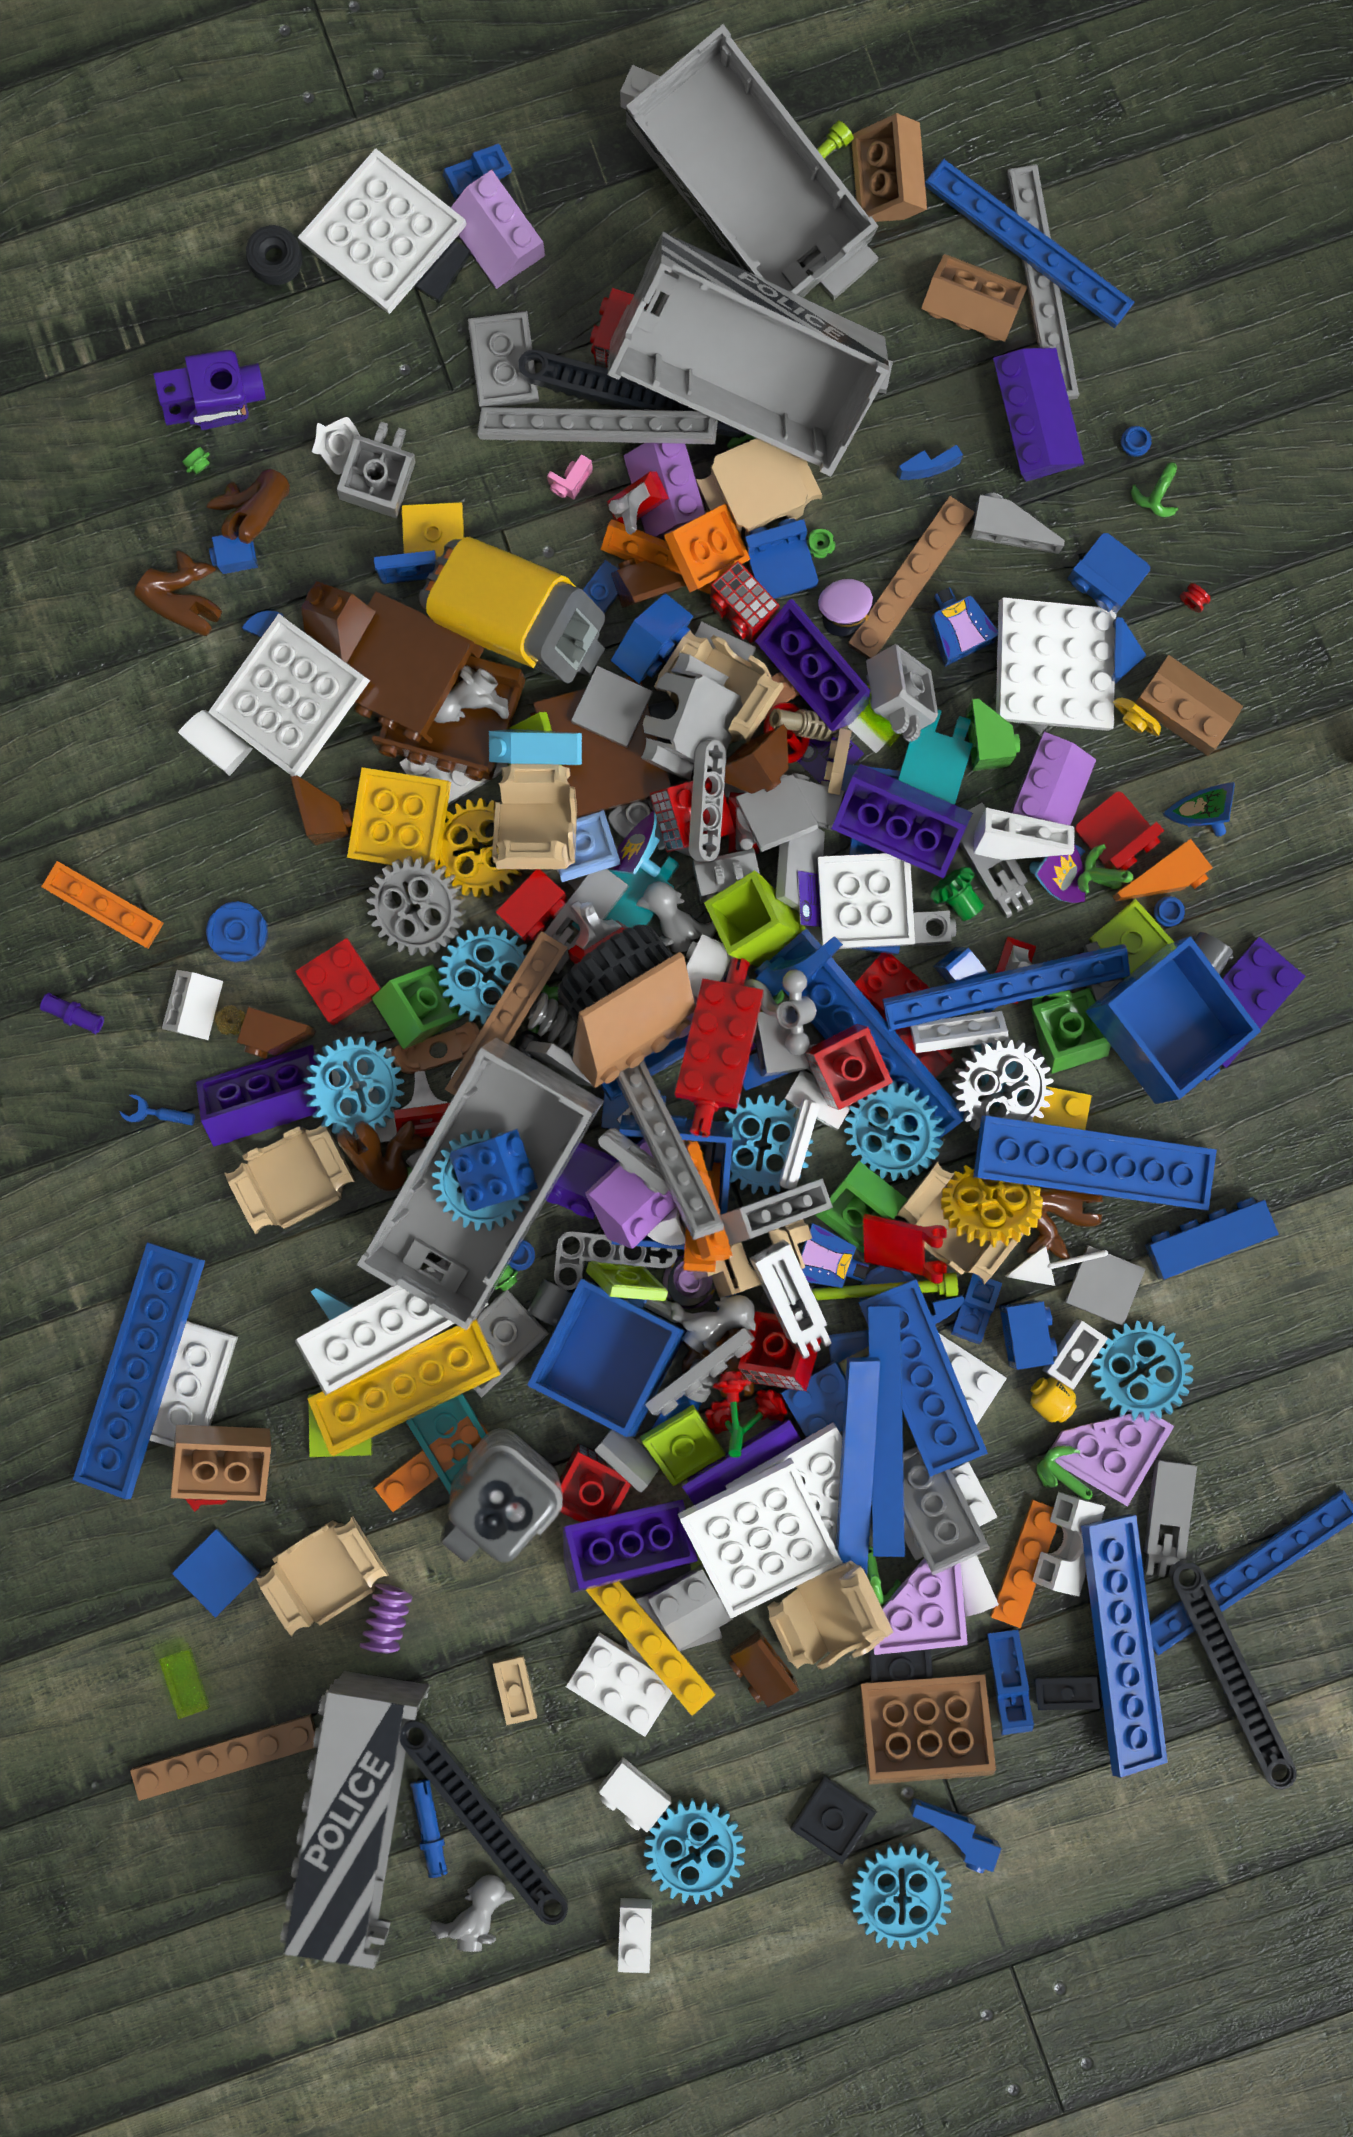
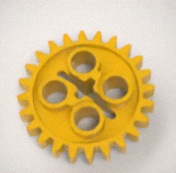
M479 798L477 806H475L474 802L468 799L466 801V809L459 804H455L457 813L455 815L448 811L446 813L448 821L444 825L439 856L441 864L438 865L437 870L446 866L444 876L448 877L454 874L455 878L452 886L461 885L462 895L468 896L472 890L474 897L480 898L482 890H484L486 896L492 897L493 888L503 893L502 883L505 882L513 886L514 882L510 876L512 874L522 875L518 869H497L491 864L493 846L480 849V854L468 851L458 856L454 855L455 851L478 848L479 842L484 845H493V836L487 838L485 829L488 824L494 823L496 802L494 800H491L487 806L486 801ZM466 829L468 833L467 840L463 844H458L456 841L459 831ZM468 859H472L474 862L473 870L468 874H464L462 870L463 863Z
M965 1165L963 1174L955 1171L954 1179H950L946 1184V1188L942 1189L941 1210H943V1219L948 1220L949 1229L957 1227L956 1236L959 1237L966 1233L968 1243L977 1238L979 1239V1246H983L986 1240L990 1241L993 1248L996 1247L997 1241L1000 1240L1005 1246H1008L1009 1238L1020 1242L1021 1233L1029 1236L1031 1227L1036 1228L1038 1219H1041L1043 1197H1040V1187L973 1177L974 1169L972 1170Z

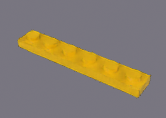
M621 1582L586 1590L692 1716L716 1695Z

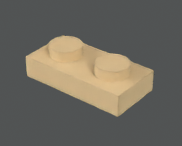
M840 729L838 741L831 740L828 758L834 759V762L827 761L824 780H830L828 793L840 795L851 730Z
M524 1655L493 1662L506 1725L536 1719L538 1715Z

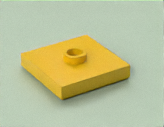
M463 504L402 505L404 554L435 550L438 558L443 555L444 546L449 541L463 539Z

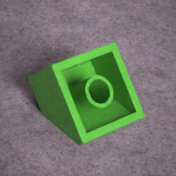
M972 699L966 710V718L971 719L968 728L969 743L973 744L970 752L972 771L1009 767L1016 758V753L1020 752L1019 735L1014 734L1013 725L980 699Z
M433 964L390 980L372 997V1000L403 1049L425 1041L464 1016L458 1017L460 1010L458 1005L451 1009L448 1007L453 1000L452 997H442V994L448 988L439 986L438 983L442 978Z
M1090 988L1072 993L1071 999L1063 1000L1059 997L1034 1005L1031 1008L1039 1047L1047 1066L1051 1069V1074L1109 1055L1110 1043L1085 1012L1095 1003Z
M858 1161L830 1195L829 1198L833 1208L817 1213L815 1216L850 1244L856 1246L860 1252L864 1253V1214L893 1220L907 1198Z

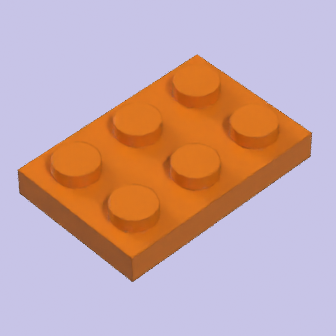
M726 503L664 535L689 592L697 590L719 578L737 561L743 564L751 559Z

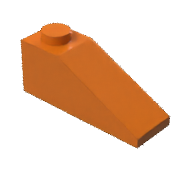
M1189 839L1116 893L1113 898L1115 901L1180 891L1189 885L1195 889L1209 879L1205 873L1213 867L1192 839Z

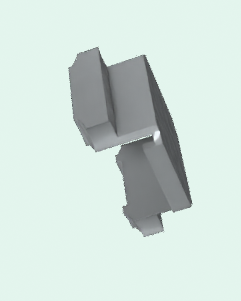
M679 652L677 663L671 670L674 674L666 672L659 678L656 686L658 689L678 695L679 707L676 713L666 720L646 715L642 724L644 733L668 739L672 745L646 738V747L641 758L670 774L691 780L695 762V751L698 744L702 741L717 740L724 745L727 752L732 738L728 729L734 717L737 716L743 707L740 695L724 687L726 680L729 678L728 676L689 654Z

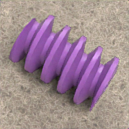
M375 1584L376 1587L383 1591L382 1594H372V1598L379 1602V1606L369 1607V1611L376 1614V1618L366 1619V1623L373 1626V1630L363 1631V1635L368 1637L370 1642L360 1643V1647L377 1653L396 1652L400 1649V1644L395 1640L403 1637V1632L398 1628L406 1625V1620L402 1615L409 1613V1608L403 1603L411 1602L412 1595L396 1586Z

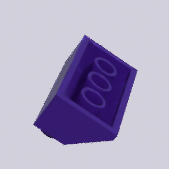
M1020 349L994 357L1017 459L1025 481L1028 482L1085 465L1057 349Z
M793 599L788 600L755 642L831 731L850 725L869 704L871 690Z
M860 764L851 778L831 829L944 878L973 813Z
M313 1045L196 1082L201 1122L213 1147L283 1124H289L292 1121L311 1116L316 1112V1106L307 1107L306 1105L313 1100L312 1095H305L303 1093L311 1089V1084L304 1082V1078L313 1077V1073L307 1069V1066L318 1065L313 1058L316 1055Z
M579 1143L546 1201L570 1209L577 1215L594 1219V1210L585 1193L617 1163V1159L583 1143Z
M786 1416L783 1421L776 1422L742 1443L740 1457H731L729 1452H727L725 1456L683 1480L682 1487L693 1504L697 1505L727 1490L725 1485L802 1440Z
M683 1499L563 1527L564 1565L571 1593L687 1566L698 1561L696 1550L678 1516V1513L685 1510Z

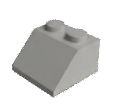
M703 1564L648 1594L650 1605L678 1650L733 1620L723 1605Z

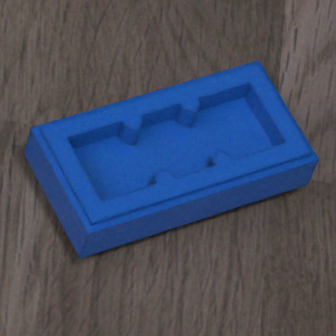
M607 560L603 562L583 589L604 614L618 597L611 573L619 569Z

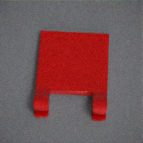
M864 1214V1262L923 1275L932 1283H942L943 1274L947 1272V1265L943 1261L925 1262V1242L933 1248H941L943 1245L942 1238L947 1236V1230L944 1226L933 1225L923 1227Z

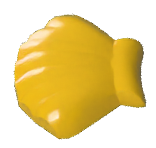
M1117 698L1113 701L1115 707L1124 715L1122 720L1126 725L1139 733L1145 730L1159 737L1161 726L1153 716L1129 699Z

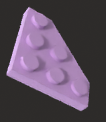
M1131 1413L1125 1414L1122 1418L1117 1416L1062 1430L1051 1449L1056 1446H1072L1080 1450V1454L1073 1453L1056 1458L1055 1462L1067 1471L1128 1506L1174 1426L1163 1419L1157 1420L1153 1413L1150 1414L1149 1421L1146 1423L1142 1414H1138L1135 1422H1133Z
M923 1559L882 1607L893 1633L873 1648L875 1655L968 1645L960 1563L932 1575L925 1559Z

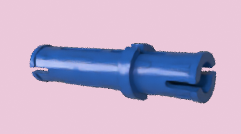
M428 1779L418 1780L417 1783H410V1786L412 1788L422 1839L419 1845L420 1850H424L428 1878L440 1877L441 1873L442 1875L448 1874L442 1847L445 1845L444 1838L440 1837L430 1781Z

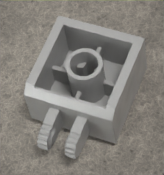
M381 422L374 440L359 435L355 436L337 487L339 500L397 519L416 462L413 453L401 450L406 430L399 428L395 433L393 445L389 446L383 444L388 432V424ZM377 472L381 473V479L372 480L371 476H376Z
M894 644L866 660L868 671L866 678L872 697L870 704L877 715H881L890 721L894 732L897 734L903 733V738L912 742L918 739L921 733L920 730L933 723L938 716L932 673L930 669Z
M753 847L745 851L717 856L713 861L698 862L693 860V872L701 904L755 870L759 873Z

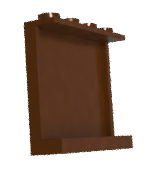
M375 592L368 606L376 612L347 662L349 666L370 680L354 702V711L367 719H370L372 715L379 718L378 723L392 731L396 727L404 730L402 734L416 743H419L420 739L431 744L433 739L427 735L430 726L470 655L480 658L484 647L436 624L429 616L381 593Z
M470 656L465 666L468 665L471 669H474L475 672L480 668L484 669L496 679L498 685L494 690L499 697L508 700L509 716L507 719H502L496 711L486 707L477 709L462 708L460 711L464 713L465 717H460L459 721L446 723L433 721L427 732V735L433 739L431 744L420 739L419 743H416L402 734L404 730L396 727L392 731L382 726L379 737L373 735L372 741L378 748L379 753L385 756L396 758V755L407 757L409 762L424 766L426 762L436 765L435 767L438 770L446 773H453L455 770L464 773V776L475 781H482V778L492 781L498 762H489V731L509 730L526 681L521 669ZM460 675L458 676L452 689L459 683V681L462 680V677Z
M629 676V677H625V679H627V680H629V681H631V682H634V683L638 684V683H637L634 679H632L630 676ZM586 688L534 702L536 712H532L530 715L533 716L539 712H547L553 732L582 733V765H562L570 769V777L567 781L576 790L577 818L651 798L650 793L671 787L666 771L641 758L645 751L646 738L658 741L657 736L644 733L643 721L646 715L650 716L648 705L628 747L625 748L571 722Z

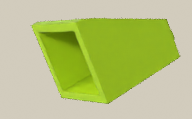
M755 870L704 902L728 955L739 960L741 958L745 959L756 967L761 966L767 959L770 961L806 929L800 923L798 911L776 899V890Z

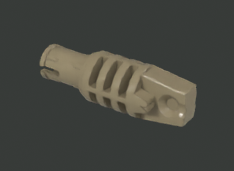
M779 708L773 709L769 719L772 728L784 724L787 730H792L796 736L830 742L832 737L838 738L840 729L848 730L847 725L831 731L816 712L804 709L797 710L796 712L785 711Z

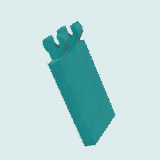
M938 710L936 720L920 730L921 733L918 739L909 742L898 780L955 805L973 745L964 741L971 719L959 716L953 735L949 737L935 732L941 715V710Z
M669 856L656 877H652L640 867L636 874L610 871L628 884L629 888L604 920H618L628 928H633L639 924L647 926L655 913L636 906L638 900L644 896L647 887L654 882H665L674 888L668 881L679 868V863ZM573 922L571 925L580 931V925Z
M463 1393L406 1421L449 1494L451 1482L458 1471L468 1462V1455L460 1461L453 1457L451 1461L455 1465L444 1472L429 1445L439 1437H452L457 1431V1423L466 1416L469 1417L477 1429L481 1439L486 1435ZM454 1427L451 1433L444 1435L448 1430ZM461 1439L454 1441L450 1445L453 1449L456 1444L463 1443L469 1447L470 1452L473 1450L471 1444H466Z

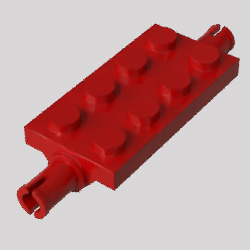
M738 958L730 960L726 982L702 978L675 1090L677 1098L687 1099L693 1102L696 1107L692 1127L690 1128V1133L695 1136H699L700 1129L702 1137L710 1136L714 1112L718 1111V1108H738L764 996L763 989L744 986L750 963L742 958L740 966L737 964Z

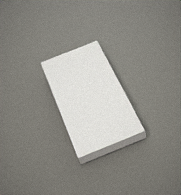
M186 1321L150 1441L174 1448L176 1425H211L238 1336Z

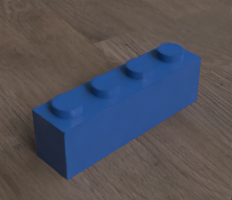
M1250 1197L1236 1203L1238 1208L1227 1212L1225 1208L1209 1213V1220L1198 1224L1197 1219L1179 1225L1181 1229L1179 1232L1170 1235L1167 1230L1151 1236L1153 1242L1146 1244L1145 1247L1158 1279L1165 1280L1279 1235L1266 1201H1255L1254 1197Z

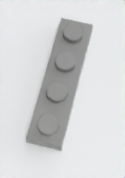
M743 1328L645 1404L652 1415L660 1413L663 1416L667 1415L678 1406L676 1400L684 1394L690 1397L703 1387L701 1381L707 1376L711 1375L714 1378L728 1367L726 1362L733 1356L740 1358L753 1348L750 1343L755 1340V1337L749 1329Z

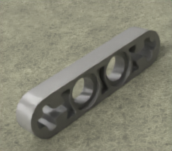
M717 740L702 741L698 744L695 751L689 853L698 862L713 861L717 858L720 851L726 750L724 745ZM712 768V772H707V769ZM707 778L712 782V791L709 794L705 789ZM705 809L710 813V821L707 825L703 821Z

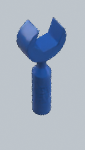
M129 1095L138 1100V1112L128 1116L119 1111L121 1116L129 1122H140L144 1120L147 1114L155 1115L159 1120L192 1126L195 1121L194 1113L167 1108L150 1109L147 1101L138 1095Z

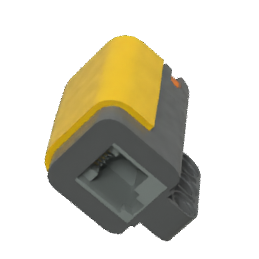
M471 537L453 539L444 546L443 555L437 558L434 571L429 573L426 578V585L424 589H420L418 595L422 608L427 611L428 616L436 624L486 649L566 683L572 682L577 672L590 676L605 650L597 640L605 622V615L582 589L577 588L567 577Z

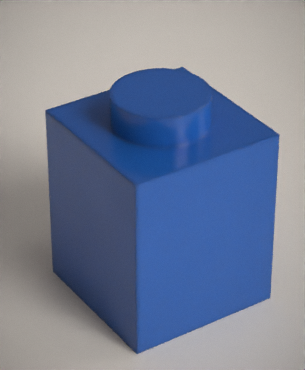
M223 535L212 537L214 547L209 548L213 566H218L222 574L258 568L253 541L245 544L240 542L239 536L235 540L228 539Z

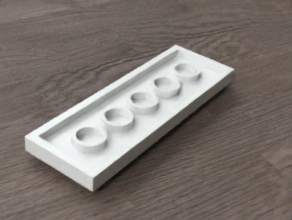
M445 1259L437 1262L438 1265L447 1270L451 1265ZM432 1267L423 1270L440 1281L444 1277V1274ZM395 1285L297 1338L295 1342L326 1396L455 1323L431 1310V1305Z

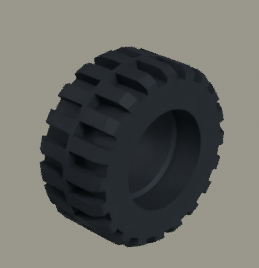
M640 924L635 925L633 928L629 927L596 946L592 952L587 953L579 963H576L571 968V971L563 977V982L559 983L558 999L578 1025L579 1012L669 959L673 954L652 927Z

